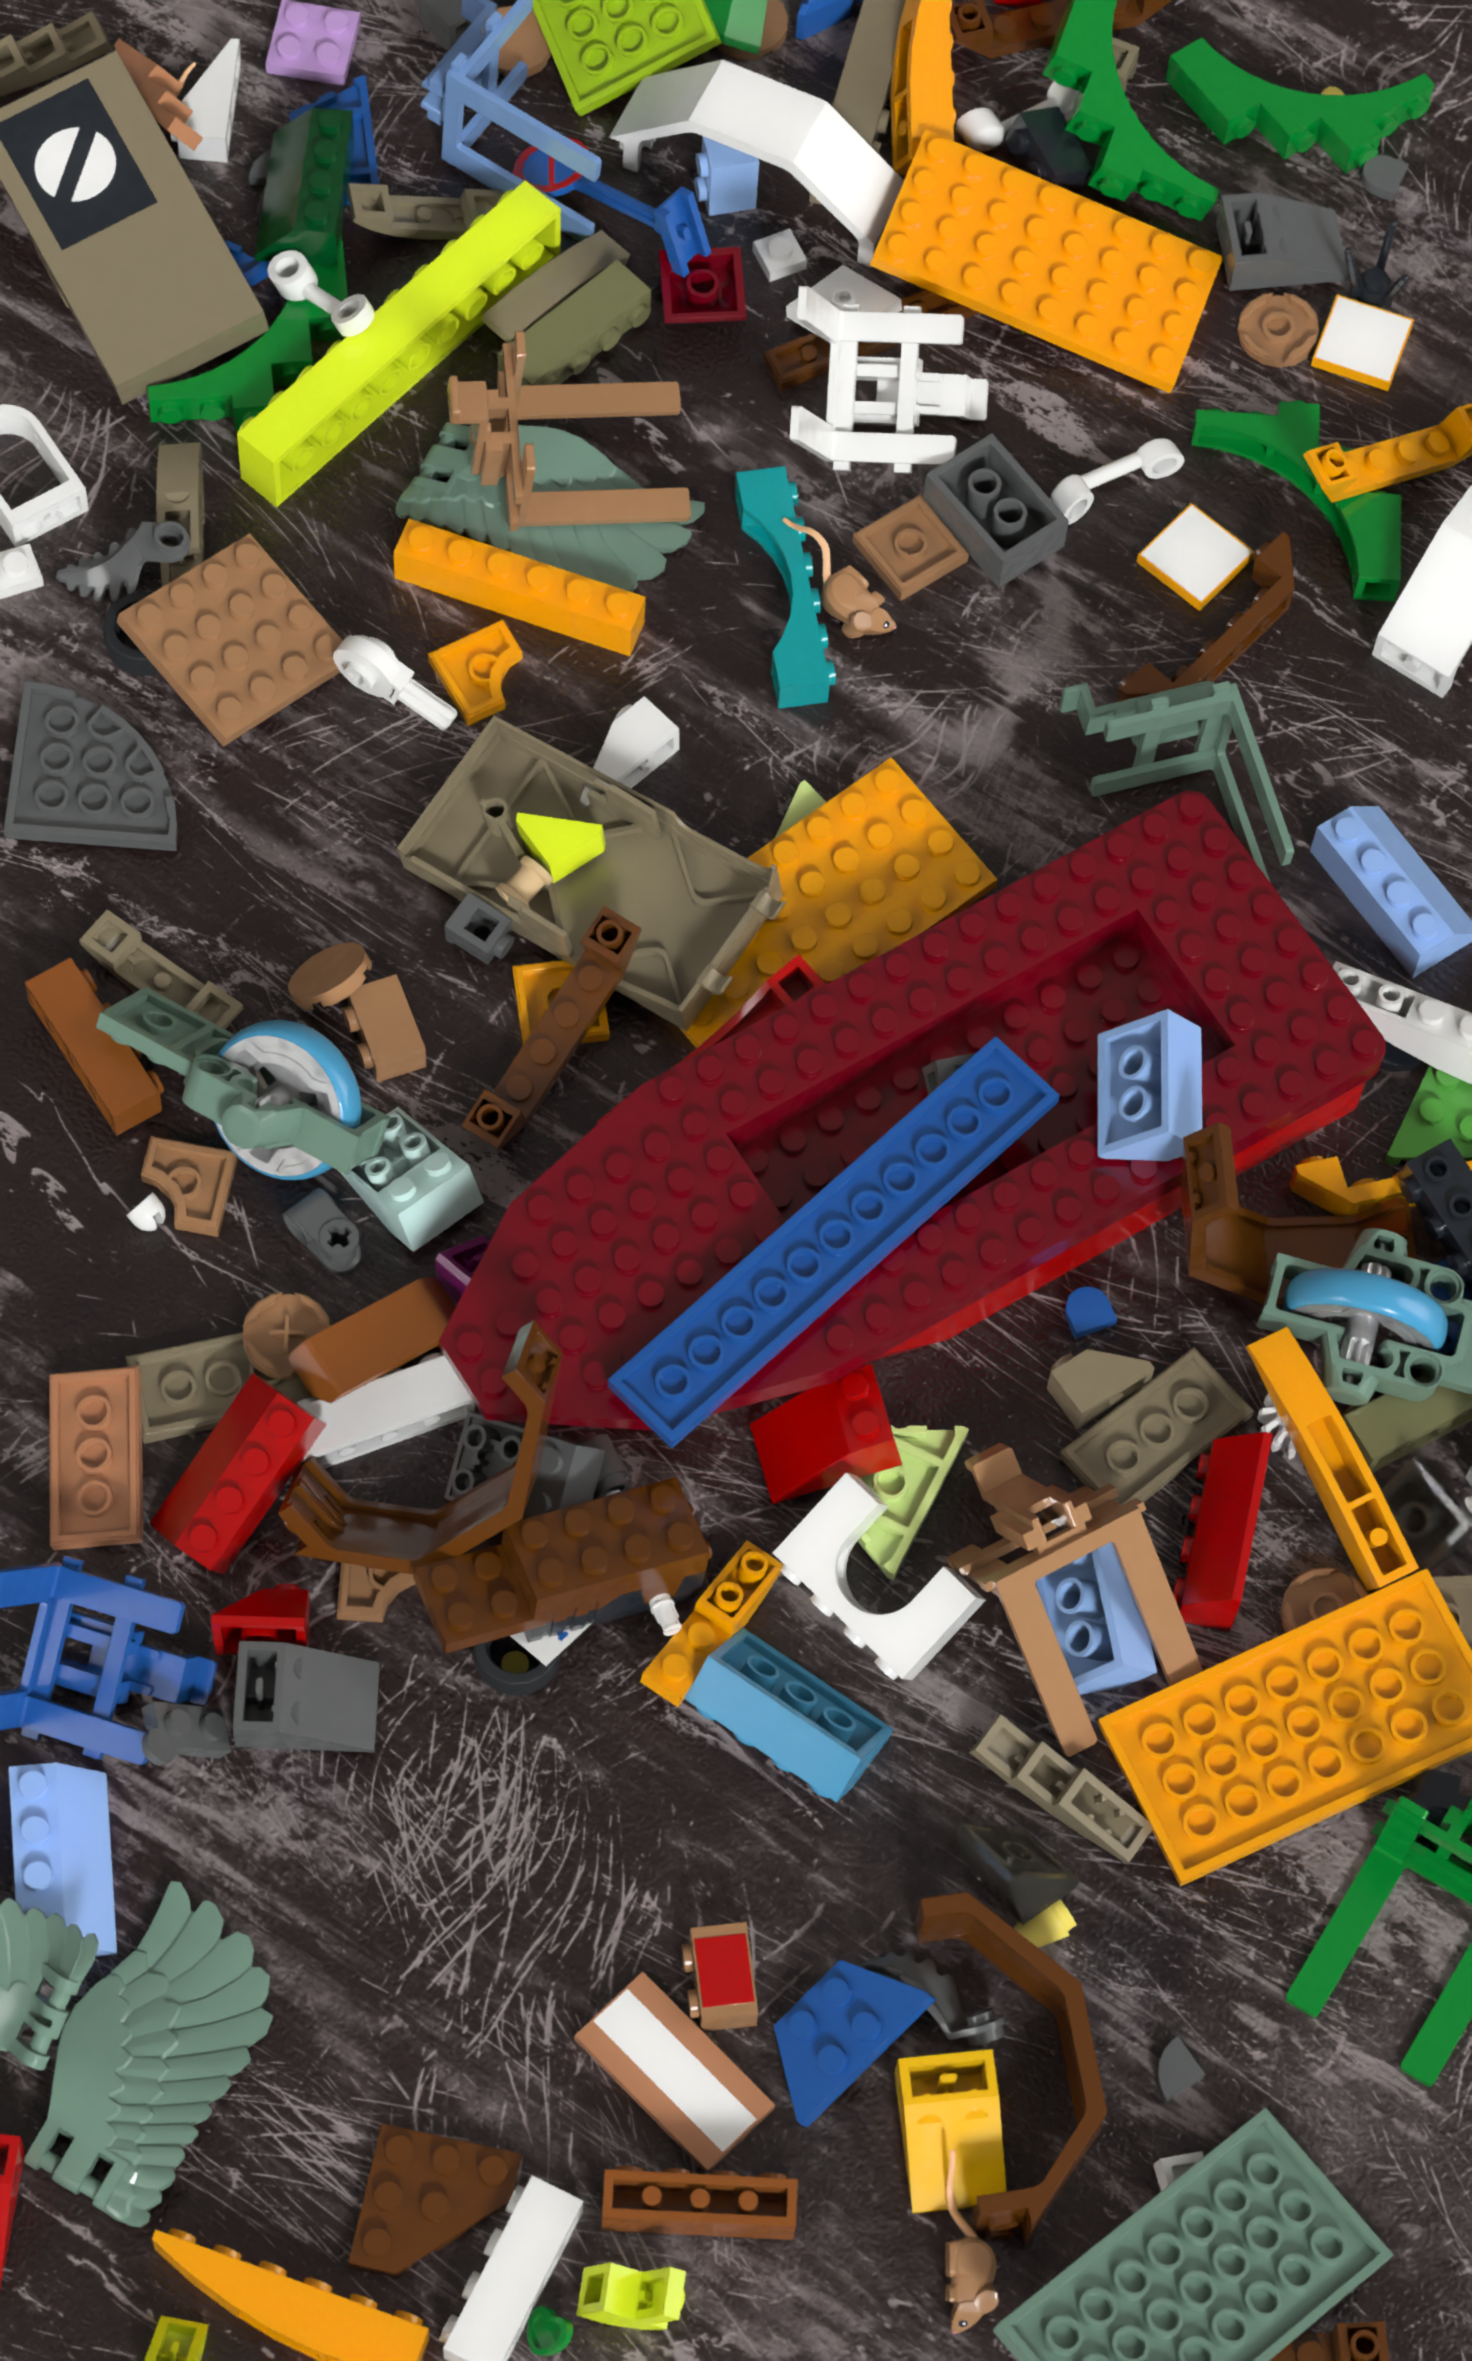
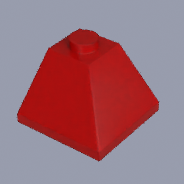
M278 1584L274 1586V1589L263 1588L212 1614L211 1628L215 1654L238 1655L239 1641L286 1642L308 1647L311 1607L309 1590H301L299 1586L294 1584Z

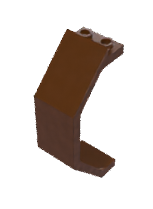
M1217 1122L1183 1137L1180 1198L1189 1276L1264 1304L1271 1279V1266L1277 1253L1333 1268H1340L1360 1233L1364 1229L1369 1228L1388 1230L1404 1237L1407 1241L1408 1257L1416 1259L1410 1205L1406 1199L1395 1197L1352 1215L1266 1217L1239 1206L1229 1126ZM1391 1277V1279H1394V1280H1397V1281L1402 1282V1281L1399 1280V1279H1396V1278H1392V1277ZM1282 1278L1276 1305H1282L1284 1293L1291 1280Z
M534 1320L519 1329L501 1377L522 1400L527 1409V1420L517 1462L441 1508L427 1510L359 1500L348 1495L313 1456L301 1462L297 1467L278 1512L287 1529L297 1534L300 1538L294 1555L414 1575L416 1567L460 1556L522 1519L541 1465L563 1355L560 1349Z
M968 1892L923 1898L920 1900L914 1924L917 1944L945 1939L965 1941L1049 2011L1056 2022L1076 2129L1040 2184L1031 2188L977 2196V2205L973 2206V2216L969 2218L971 2228L978 2237L985 2236L988 2242L1012 2238L1014 2231L1020 2230L1024 2249L1097 2138L1107 2114L1082 1984Z

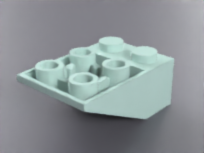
M397 1107L386 1114L390 1116L379 1153L351 1169V1172L347 1175L342 1172L340 1173L385 1227L414 1252L480 1206L484 1201L469 1165Z

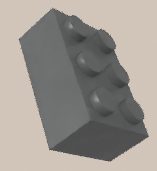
M992 433L926 474L923 499L998 588L1064 547L1069 520Z

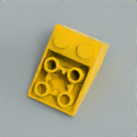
M993 2049L899 2058L894 2075L912 2214L948 2210L946 2182L950 2150H955L956 2154L953 2192L957 2209L972 2208L974 2205H977V2196L1007 2192L1000 2101Z

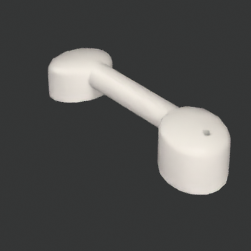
M1054 81L1048 90L1047 100L1025 111L1058 106L1062 113H1067L1072 110L1078 91L1070 87L1061 86ZM976 108L962 115L957 121L955 128L969 148L978 152L989 151L1004 141L1006 133L1018 114L1000 122L989 108Z
M287 250L276 255L269 263L268 276L282 297L294 302L307 299L331 314V321L342 336L353 337L358 335L373 322L374 309L364 295H352L341 302L317 286V275L302 253Z
M1165 438L1154 439L1143 444L1136 452L1081 476L1072 474L1065 477L1052 491L1050 500L1069 520L1068 525L1080 519L1092 505L1094 496L1090 489L1139 468L1149 478L1167 477L1177 472L1183 466L1184 457L1171 440Z

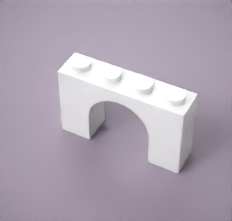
M846 1472L777 1547L773 1554L782 1562L783 1565L780 1571L785 1577L797 1586L803 1582L814 1593L810 1600L820 1611L828 1617L835 1613L846 1624L842 1631L854 1644L860 1648L867 1645L879 1656L874 1662L887 1676L893 1680L898 1676L901 1679L913 1680L986 1600L963 1577L958 1575L953 1568L943 1566L904 1608L893 1613L878 1615L862 1607L852 1595L847 1583V1560L855 1543L889 1506L857 1475Z

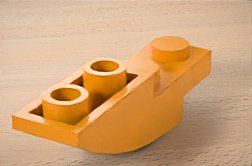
M747 1540L697 1600L694 1611L682 1624V1629L673 1635L646 1668L640 1682L676 1707H679L707 1657L745 1627L777 1580L783 1564Z

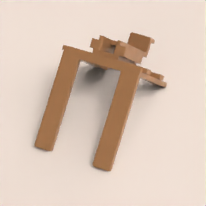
M515 331L513 348L511 343H503V371H498L497 389L487 390L486 381L458 382L457 375L449 377L447 392L450 423L470 424L468 439L469 443L473 445L471 475L480 474V485L494 486L498 484V478H504L509 531H518V527L684 522L690 520L689 490L686 487L531 492L536 471L534 444L527 443L524 445L522 461L520 454L518 420L679 415L681 400L678 382L521 386L526 361L524 331Z
M998 1443L965 1461L966 1469L972 1472L983 1500L995 1506L996 1511H998L990 1516L996 1533L1005 1538L984 1549L974 1544L969 1545L949 1555L946 1559L949 1566L958 1575L968 1577L978 1583L984 1591H991L999 1597L1055 1737L1065 1756L1071 1757L1094 1745L1097 1742V1737L1035 1583L1038 1579L1112 1542L1168 1685H1174L1203 1671L1141 1512L1146 1510L1143 1501L1135 1498L1123 1505L1113 1501L1112 1499L1119 1496L1117 1488L1111 1484L1096 1491L1083 1486L1071 1493L1054 1484L1046 1487L1022 1474L1013 1449L1003 1443ZM1039 1511H1040V1513H1041V1515H1042V1519H1040V1520H1039L1038 1516L1035 1515V1513H1037V1512H1039ZM1057 1527L1063 1529L1048 1538L1045 1536L1046 1533ZM1019 1547L1027 1551H1033L1009 1564L998 1559Z

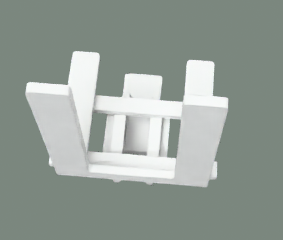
M799 286L797 320L829 342L831 348L826 422L802 406H792L790 440L824 461L833 462L834 471H851V462L894 463L895 473H911L912 464L942 465L955 457L957 439L954 436L914 434V427H919L920 415L959 417L961 420L984 421L987 417L989 383L986 379H972L968 375L922 373L923 360L919 358V344L961 345L964 334V317L957 314L921 313V306H904V313L860 312L861 305L843 304V311H841L809 286ZM859 342L902 343L901 358L858 356ZM856 380L877 381L876 402L855 401ZM853 424L896 426V433L853 432Z

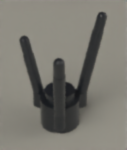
M1391 220L1388 224L1376 267L1363 272L1360 279L1358 278L1352 249L1350 247L1344 249L1350 281L1349 295L1356 297L1359 302L1378 308L1382 306L1391 307L1394 297L1409 279L1408 275L1404 274L1391 287V279L1385 271L1397 226L1395 220Z

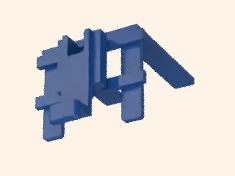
M64 1556L62 1563L54 1562L0 1569V1608L40 1603L20 1686L18 1689L0 1692V1730L20 1727L22 1728V1736L34 1740H41L43 1734L84 1747L82 1755L100 1760L106 1754L142 1765L148 1761L142 1752V1738L147 1731L112 1721L116 1704L127 1703L130 1691L153 1696L175 1704L188 1701L199 1705L208 1704L218 1666L217 1662L196 1654L181 1656L142 1644L144 1631L135 1629V1624L137 1623L170 1634L178 1633L185 1610L184 1602L144 1590L146 1579L134 1575H126L123 1584L83 1572L84 1560L71 1556ZM73 1605L116 1617L115 1622L72 1610ZM66 1637L93 1645L88 1665L61 1657ZM54 1684L96 1697L92 1714L51 1702Z

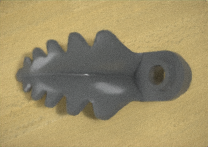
M142 521L137 529H128L123 544L118 542L111 543L107 555L96 552L93 554V561L91 562L86 558H82L79 560L78 566L68 564L66 569L58 570L56 579L65 583L69 591H74L78 587L81 597H87L94 590L95 601L102 600L108 588L111 600L116 601L124 585L128 594L135 591L142 566L147 561L174 563L184 559L190 549V537L185 528L177 522ZM163 542H171L174 544V547L166 546Z
M889 1952L885 1957L874 1956L870 1960L857 1964L859 1967L892 1977L899 1982L932 1994L937 2000L927 2011L932 2015L948 2040L967 2037L969 2046H977L1005 2036L1003 2025L1006 2023L1005 2015H994L993 2008L978 2010L965 2016L962 2011L959 1989L955 1979L950 1974L938 1975L936 1964L930 1958L925 1959L921 1963H916L915 1955L911 1952H906L901 1957L895 1952Z

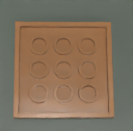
M250 533L118 615V625L223 747L340 673L338 666H336L333 660V653L343 640Z

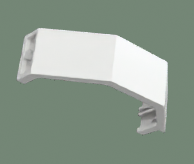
M725 60L647 76L641 80L609 138L620 142L619 148L623 150L624 168L637 173L641 167V150L643 146L651 149L653 141H656L657 138L687 132L699 134L790 172L857 238L859 243L857 262L872 268L869 264L904 180L827 101Z
M1472 485L1440 526L1378 633L1372 656L1441 698L1451 688L1457 668L1472 644Z

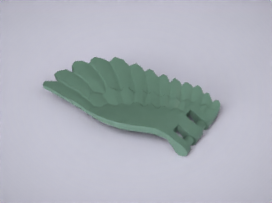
M447 422L439 433L441 440L438 444L432 445L421 464L422 473L420 476L413 478L409 487L400 496L395 512L399 518L409 516L412 520L421 523L426 522L428 525L439 529L445 527L449 532L461 535L465 531L470 539L482 543L487 542L491 546L633 592L638 586L637 581L651 580L665 571L667 559L662 554L674 552L688 544L692 533L690 530L683 528V526L694 522L704 514L705 502L690 500L691 517L689 521L524 526L518 527V531H509L504 478H498L497 485L481 486L480 474L471 475L473 445L469 443L468 439L470 427ZM518 425L521 461L524 445L527 443L534 444L536 471L531 492L647 489L641 487L636 481L616 467L603 453L581 437L557 428ZM468 446L467 449H466V451L459 450V449H454V448H459V447ZM444 477H450L447 483L436 480L442 479Z
M176 1881L170 1882L161 1905L136 1950L114 1968L109 1975L97 1982L73 2008L63 2027L58 2046L48 2117L24 2159V2163L35 2170H38L40 2167L53 2175L52 2180L75 2195L82 2192L93 2199V2206L105 2212L114 2220L131 2227H142L149 2223L150 2214L147 2211L162 2202V2194L160 2192L171 2186L176 2178L173 2169L178 2167L185 2158L184 2150L181 2147L192 2143L198 2136V2130L194 2126L207 2120L212 2114V2109L208 2104L224 2096L231 2087V2082L228 2078L238 2074L251 2062L248 2048L267 2035L273 2020V2015L262 2008L269 1996L270 1975L261 1967L252 1966L254 1948L250 1936L236 1931L222 1938L224 1920L217 1906L209 1900H205L196 1911H192L187 1892L182 1883ZM59 2133L72 2140L63 2158L51 2151ZM99 2157L113 2165L104 2182L91 2176Z

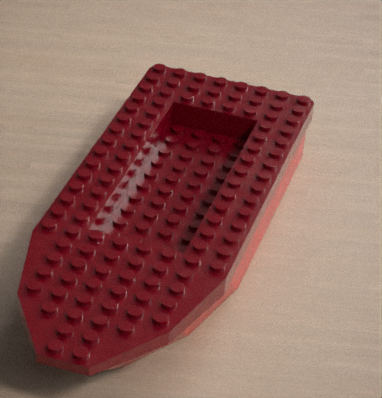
M1197 791L1181 792L640 1085L510 1203L439 1339V1348L485 1420L526 1423L527 1409L525 1404L501 1377L519 1329L534 1320L563 1353L549 1424L652 1430L607 1387L608 1379L928 1096L923 1067L936 1060L976 1053L996 1036L1060 1095L1058 1103L710 1415L827 1385L870 1361L948 1340L1182 1208L1180 1198L1182 1156L1169 1161L1103 1159L1098 1156V1034L1166 1009L1201 1027L1202 1129L1217 1122L1230 1127L1236 1177L1356 1109L1366 1081L1375 1076L1380 1069L1386 1052V1042L1383 1035L1211 801L1204 794Z

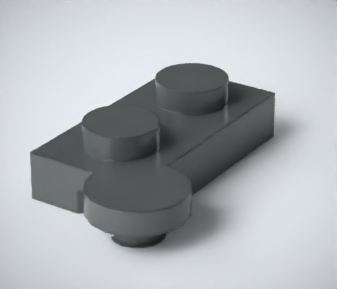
M153 1701L141 1708L144 1725L148 1730L142 1738V1752L155 1765L162 1766L171 1762L176 1754L220 1759L231 1752L223 1709Z

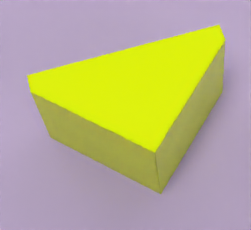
M517 813L516 823L521 842L536 862L552 876L553 884L602 854L605 850L606 842L601 824Z
M161 2316L144 2361H201L208 2324Z

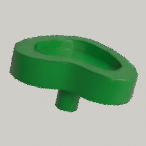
M536 2307L531 2313L527 2324V2339L531 2351L540 2356H552L567 2347L573 2335L571 2321L567 2318L557 2317L555 2311L550 2307Z

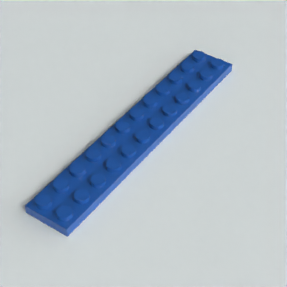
M995 1036L608 1379L607 1387L671 1449L674 1448L1058 1103L1060 1095Z

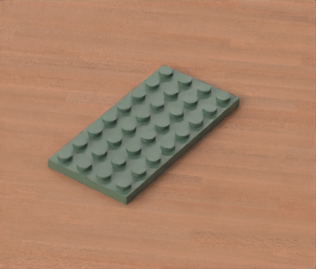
M1264 2108L999 2322L992 2331L1017 2361H1270L1383 2266L1394 2254L1273 2115Z

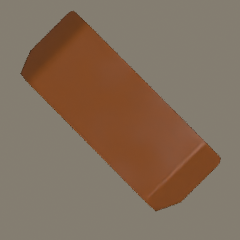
M420 1278L309 1337L289 1354L288 1359L311 1396L331 1404L438 1346L439 1339L456 1307L436 1278Z

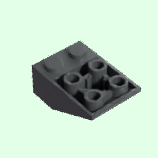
M1264 192L1221 196L1216 227L1229 291L1349 280L1334 209Z
M468 1411L444 1499L452 1501L516 1463L525 1427L506 1421L485 1420L483 1415ZM547 1433L540 1469L522 1519L593 1500L606 1450Z
M239 1641L233 1718L235 1747L375 1753L380 1662L286 1642Z

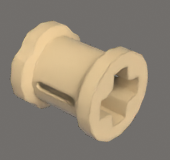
M525 855L519 860L521 866L505 884L500 883L496 890L506 902H508L510 896H513L525 903L526 907L530 909L528 903L543 886H550L553 878L539 863Z

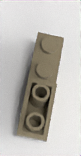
M201 442L159 445L156 487L157 522H177L185 528L190 537V549L184 559L174 563L160 562L161 587L205 561L203 537L205 510ZM163 542L166 546L174 547V544L171 542Z

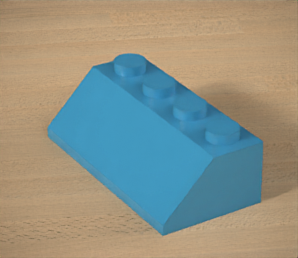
M745 1628L739 1630L707 1657L685 1697V1700L694 1705L702 1716L710 1720H716L731 1730L740 1742L756 1747L769 1756L778 1768L794 1773L807 1782L816 1794L830 1798L836 1803L854 1787L894 1730Z

